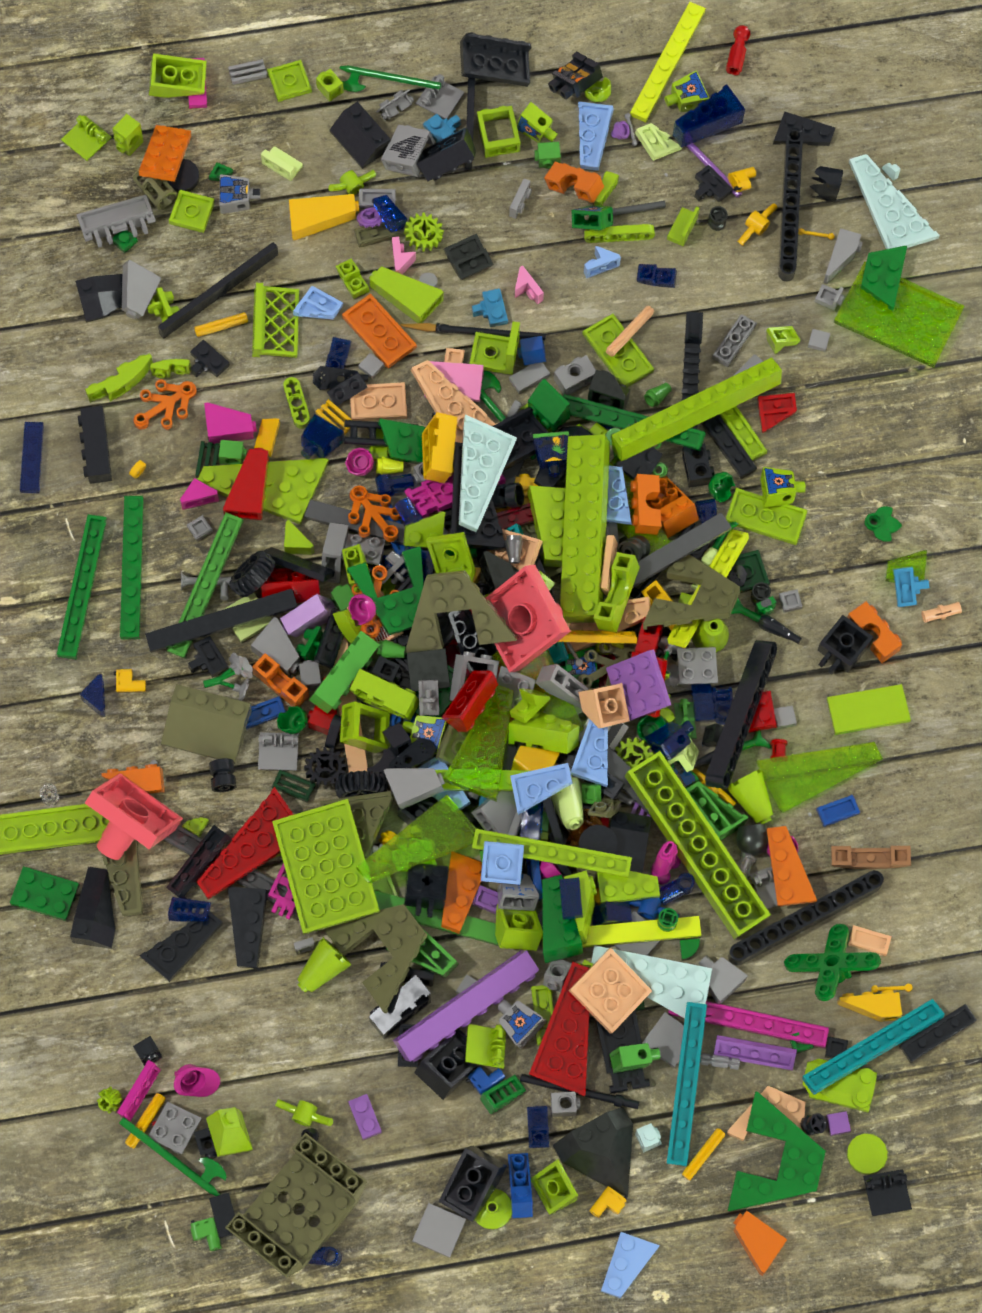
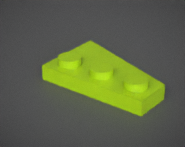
M629 871V877L597 872L601 904L660 898L657 876Z

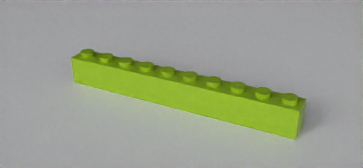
M771 357L612 434V450L621 461H624L780 385L782 369Z

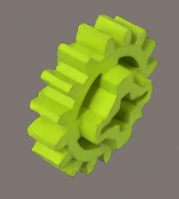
M425 212L422 213V216L416 213L415 219L410 217L409 221L405 224V241L410 240L409 246L415 245V250H418L420 247L422 252H425V248L432 251L433 246L437 248L439 242L442 241L444 230L441 229L442 223L437 224L438 218L433 220L432 214L426 217Z
M635 737L633 742L631 738H627V743L620 741L621 747H615L616 751H618L616 754L631 769L640 764L643 759H648L655 753L649 752L652 746H645L646 740L639 742L638 737ZM636 746L640 747L644 752L638 751ZM627 747V753L624 757H622V753L624 749ZM632 755L641 756L640 758L635 760V762L630 760L626 761V759L632 757Z

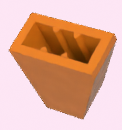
M746 1211L744 1215L740 1213L733 1222L736 1225L733 1231L756 1270L763 1276L787 1239Z

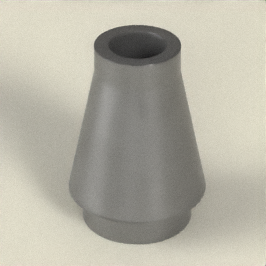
M520 535L506 536L505 545L509 563H520L524 542Z

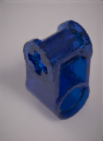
M712 687L713 717L715 722L720 725L725 724L732 705V687H728V689ZM725 711L727 715L722 716L718 712Z

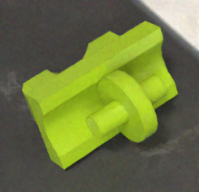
M162 287L156 288L157 293L151 299L147 310L148 313L155 314L156 317L160 316L163 323L178 312L179 308L178 306H169L174 301L172 291L163 292Z

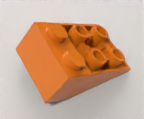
M665 476L659 479L660 493L655 501L647 500L646 503L653 509H661L662 527L660 531L669 538L697 522L699 518L695 504Z

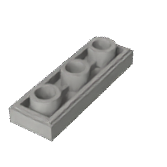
M741 314L713 354L712 359L728 367L755 329L757 323Z

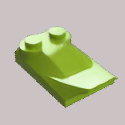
M818 1058L807 1062L805 1074L824 1064L827 1060ZM858 1068L813 1095L804 1081L802 1085L808 1091L809 1098L868 1113L873 1098L877 1072H873L869 1068Z

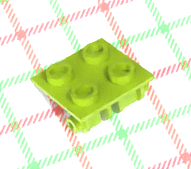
M79 115L76 118L77 124L61 141L88 161L112 137L87 116Z
M469 1024L465 1062L504 1069L506 1031L502 1025L489 1028Z

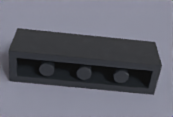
M103 406L80 408L81 415H78L79 427L82 426L83 432L79 434L81 444L84 443L85 448L81 449L83 461L86 460V466H83L84 477H88L90 484L112 481Z

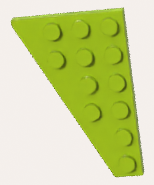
M318 458L269 462L263 511L301 525L310 499L312 500L329 460ZM242 464L204 466L197 480L217 490L218 494L228 497Z

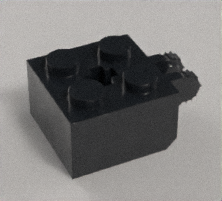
M842 615L819 644L817 651L823 654L824 657L818 665L823 667L830 659L834 664L831 665L828 673L833 674L838 667L849 673L871 645L873 636Z
M409 862L404 905L416 907L415 916H420L422 908H427V917L432 918L433 909H444L448 867Z

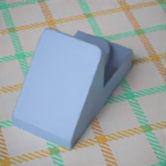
M595 246L594 254L596 259H591L584 264V274L587 279L620 266L621 257L617 253Z

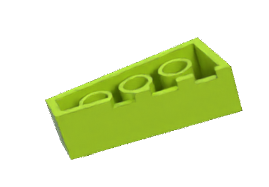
M529 486L527 492L534 519L537 538L543 541L539 550L543 566L562 568L566 488Z

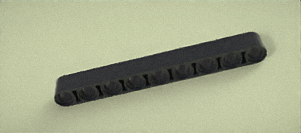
M792 127L788 130L784 153L778 275L782 281L786 282L794 278L797 266L803 132L797 127ZM788 186H793L795 189H790ZM788 202H791V203H793L794 205H793V206H790V205H788L787 203H788ZM786 219H792L793 222H788ZM786 235H790V236H792L793 238H792V239H788V238H786L785 236H786ZM785 252H790L792 255H786ZM783 269H790L791 272H785Z
M756 640L753 644L706 773L705 783L707 787L727 789L730 785L777 654L776 642Z
M870 871L823 896L817 902H812L739 941L729 951V962L737 966L742 965L876 893L883 884V875L879 871ZM875 878L878 881V885L871 884L869 879ZM858 887L862 893L855 894L852 888ZM841 896L845 902L838 903L835 897ZM824 905L827 907L828 911L821 912L818 909V906ZM807 914L811 920L808 922L804 921L801 915ZM787 923L792 924L794 930H786L784 925ZM770 932L774 933L777 939L771 940L767 937V934ZM757 942L760 948L753 949L750 943ZM740 951L743 957L736 958L733 956V952Z

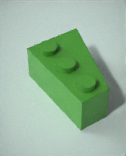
M698 781L686 789L721 841L736 832L738 827L744 826L747 822L748 816L742 815L730 803L727 804L718 798L719 795Z
M426 932L427 937L420 946L417 957H414L411 963L446 978L459 963Z

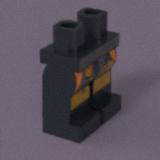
M577 51L572 55L573 59L567 65L560 67L552 73L554 79L548 83L550 91L556 93L559 90L562 98L566 100L570 96L578 98L581 95L580 93L586 91L603 78L599 63Z

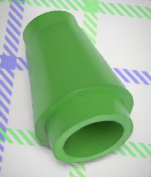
M665 382L647 390L644 399L649 406H658L672 391V388Z
M386 639L379 641L380 645L377 648V655L383 658H405V646Z

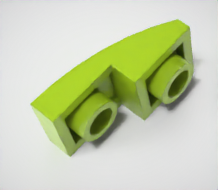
M352 258L335 266L353 299L370 292L369 286L362 278L360 270Z
M168 359L152 363L150 369L153 376L163 379L165 377L170 378L171 372L178 375L190 374L191 365L190 360Z
M349 609L333 613L342 634L352 643L360 633L362 625H355Z

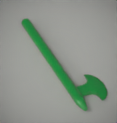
M349 65L339 67L341 70L351 73L347 81H342L344 90L350 92H358L365 89L366 86L358 83L360 75L441 89L440 82Z
M484 370L480 399L496 418L502 422L506 417L484 392L488 388H493L499 393L501 391L500 382L491 372ZM538 455L531 456V460H534Z
M125 1117L119 1122L121 1126L201 1188L214 1196L220 1195L215 1187L209 1183L216 1176L226 1181V1172L218 1162L207 1157L200 1158L199 1161L205 1166V1172L200 1176Z

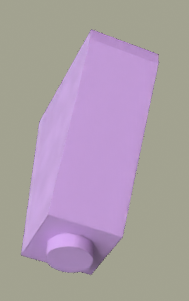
M316 594L280 618L283 623L282 627L287 635L298 637L304 634L307 628L314 629L316 626L326 624L331 610L336 608L332 599Z

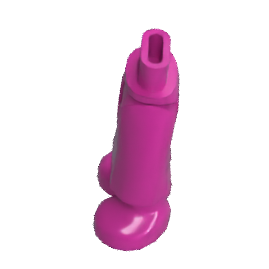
M672 841L664 843L658 851L655 862L651 866V875L658 877L659 885L667 884L671 878L669 871L680 866L681 860L677 855L675 843Z

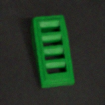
M513 1075L482 1093L480 1100L488 1112L493 1114L525 1093L526 1089L517 1076ZM510 1083H512L517 1092L514 1093L509 1085ZM503 1088L507 1090L510 1096L506 1095ZM497 1092L503 1100L500 1101V1099L496 1095Z

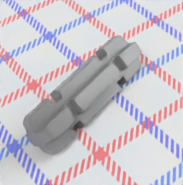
M702 1053L700 1064L707 1066L711 1064V1066L721 1068L730 1067V1069L737 1070L740 1066V1059L734 1057L729 1059L727 1056H710V1054Z

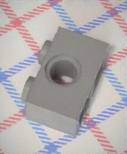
M587 355L582 358L577 357L570 364L562 365L556 369L554 381L563 395H570L591 384L596 369ZM572 373H577V374H579V375H578V376H572L571 374H572Z

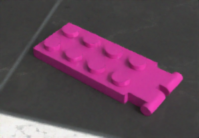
M453 474L445 483L426 480L421 482V486L413 490L411 488L405 490V494L411 503L415 505L414 507L422 518L428 517L434 511L438 510L440 512L452 507ZM502 474L497 484H505V478Z

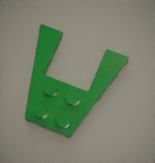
M420 546L402 551V557L413 586L406 590L377 598L366 562L347 568V572L355 581L358 589L375 602L376 616L388 635L412 629L424 586Z

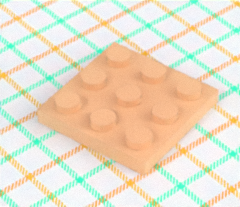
M609 948L568 990L610 1034L652 992L612 948Z

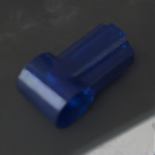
M411 473L397 476L382 474L375 478L378 495L387 494L392 497L395 493L405 492L407 488L414 489Z
M409 497L403 498L395 504L403 520L404 527L423 519L416 511Z
M714 498L695 501V507L701 524L717 515V506Z
M683 873L677 879L659 888L662 904L665 906L683 895L690 894L695 885L694 877L689 873ZM683 880H688L691 886L684 888L680 883Z
M321 1247L315 1252L308 1264L336 1267L342 1261V1254L334 1247ZM334 1251L335 1259L332 1262H328V1253Z

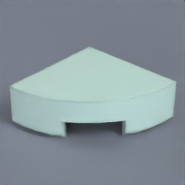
M887 163L882 167V170L894 181L899 176L900 167L896 164L891 165V163Z

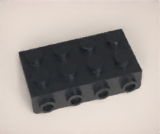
M473 32L466 33L460 40L461 76L528 87L530 84L529 51L532 48L531 43L509 40L508 38H496L490 35H478Z
M531 407L522 409L517 414L505 418L502 422L492 426L517 438L503 471L553 445L547 444L542 448L538 447V445L541 446L543 443L541 440L550 439L548 437L533 438V434L549 432L533 415Z

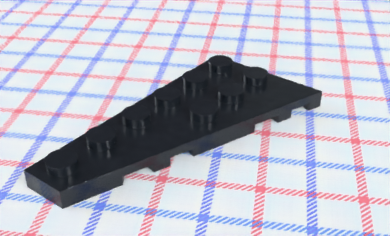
M455 442L450 534L464 532L469 548L507 551L492 498L477 532L459 525L463 443Z

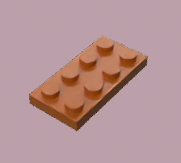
M156 125L141 163L139 176L175 182L191 138V130Z
M371 293L342 314V318L388 369L417 348V344Z

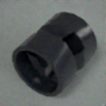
M509 483L507 486L506 484H497L491 497L495 509L522 507L524 503L522 485L520 483Z
M222 758L209 763L210 775L213 776L211 778L212 791L229 792L237 788L236 777L233 775L235 772L234 760Z

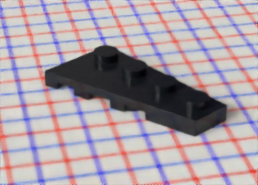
M228 887L237 966L240 968L258 969L268 893L266 889Z
M206 910L188 922L186 926L176 930L171 936L162 942H158L153 948L139 956L170 982L222 926L223 922L209 910Z

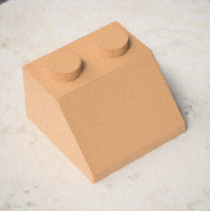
M622 683L578 692L583 713L598 728L630 721Z

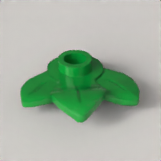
M888 506L880 507L875 513L868 514L864 521L866 528L873 531L875 537L883 542H891V533L897 532L902 527V524L897 519L891 517L893 508ZM871 521H875L877 524L873 525Z

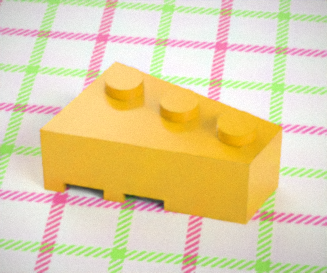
M436 412L422 432L424 479L445 483L452 476L457 426L456 416Z

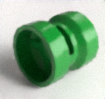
M665 908L659 913L658 927L664 932L674 930L677 926L678 914L672 908Z

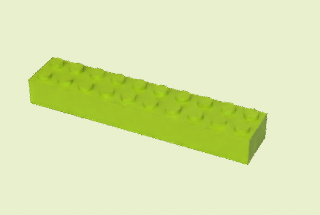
M606 435L568 436L560 607L562 608L563 618L566 623H595L594 615L598 604L603 602L604 593L600 588L606 544L610 442Z
M659 751L630 769L624 777L666 839L675 843L678 857L734 940L767 919L771 914L663 754Z

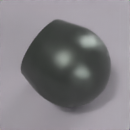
M766 824L738 827L736 842L741 852L749 856H757L766 850L768 843Z

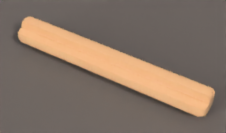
M646 306L607 347L606 353L610 357L615 356L653 315L654 309Z

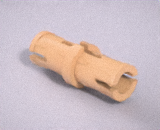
M956 602L945 606L938 605L937 608L922 611L921 614L923 621L927 623L936 619L944 620L951 615L961 614L962 609L960 603Z

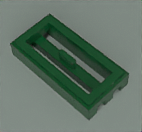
M201 441L195 474L196 478L199 477L205 448H207L204 466H209L212 448L215 449L212 466H217L220 443L212 444V442L205 443V441Z
M279 770L272 789L275 787L279 792L308 803L316 785ZM281 776L285 777L287 779L309 787V789L307 790L305 788H302L280 778ZM280 783V784H282V785H284V786H287V787H289V788H292V789H294V790H297V791H299V792H302V793L306 794V796H305V795H302V794H300V793H297V792H295V791H292V790H290V789H287V788H285V787H282V786H280V785H277V784Z

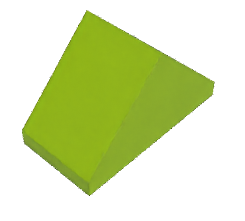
M287 520L284 540L285 552L300 555L314 554V545L290 520Z

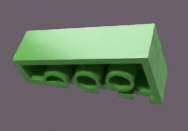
M360 631L309 700L327 714L331 709L336 710L342 702L339 698L342 694L346 696L349 693L350 684L354 681L359 669L369 666L373 660L370 657L380 644Z

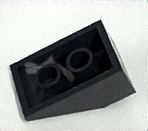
M618 811L612 816L610 829L614 832L618 841L616 855L632 857L630 871L643 873L652 817Z
M459 1028L452 1037L445 1039L428 1054L414 1072L442 1100L449 1096L479 1065L465 1062L467 1035Z
M474 1145L465 1147L438 1202L474 1222L499 1184L507 1165Z

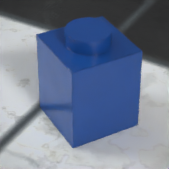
M542 336L520 340L521 347L518 348L519 359L523 358L524 365L546 362Z

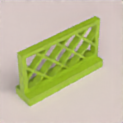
M256 282L254 289L252 357L270 355L297 358L298 316H294L289 320L283 313L288 309L293 312L299 304V289L263 286V283ZM266 292L274 293L277 298L271 302L266 297ZM286 294H294L295 300L289 303L284 296ZM279 300L286 305L281 311L274 305ZM270 307L277 313L272 318L266 314V310ZM279 316L286 322L281 327L274 322ZM269 324L276 329L271 335L265 330V327ZM288 325L294 330V333L290 336L283 331ZM278 333L285 338L280 344L273 338ZM269 340L276 346L273 350L264 349L265 343ZM289 342L293 346V352L285 351L282 346Z

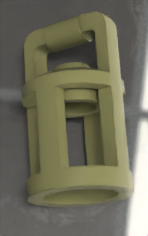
M139 171L133 175V181L158 210L168 208L177 199V192L166 180L147 177L143 184H141L138 180L143 176H139ZM161 183H163L168 188V190L163 191L159 187ZM153 191L158 195L156 200L150 194Z

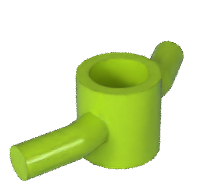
M350 170L340 177V184H330L328 189L329 191L345 189L348 194L356 195L359 193V189L364 188L363 183L374 178L376 173L374 170H371L358 177L353 170Z
M278 1099L275 1104L276 1107L293 1113L292 1120L305 1127H310L312 1121L327 1126H332L333 1124L332 1118L316 1114L318 1107L309 1102L299 1100L298 1105L294 1106Z

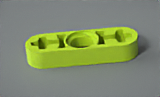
M289 377L283 383L285 396L294 425L297 428L304 429L310 424L308 408L299 380ZM289 384H293L295 394H292ZM295 399L302 401V404L298 407L293 406L291 403ZM298 412H301V413H302V417L304 418V422H301V421L299 420V414H298Z

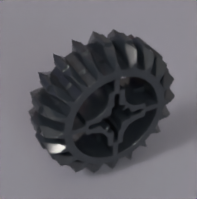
M258 551L252 554L234 572L229 582V587L242 598L253 594L271 576V573L274 571L275 561L265 551Z
M364 770L344 773L336 778L335 783L336 796L339 798L387 792L388 790L386 777L379 772Z

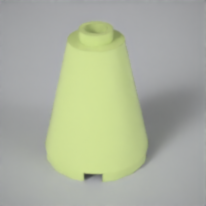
M571 775L573 784L562 789L561 792L552 795L551 799L555 812L567 829L576 830L584 822L582 789L579 778H574Z

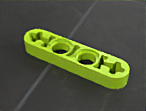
M651 224L609 226L603 230H584V240L588 243L650 240L655 237L654 226Z

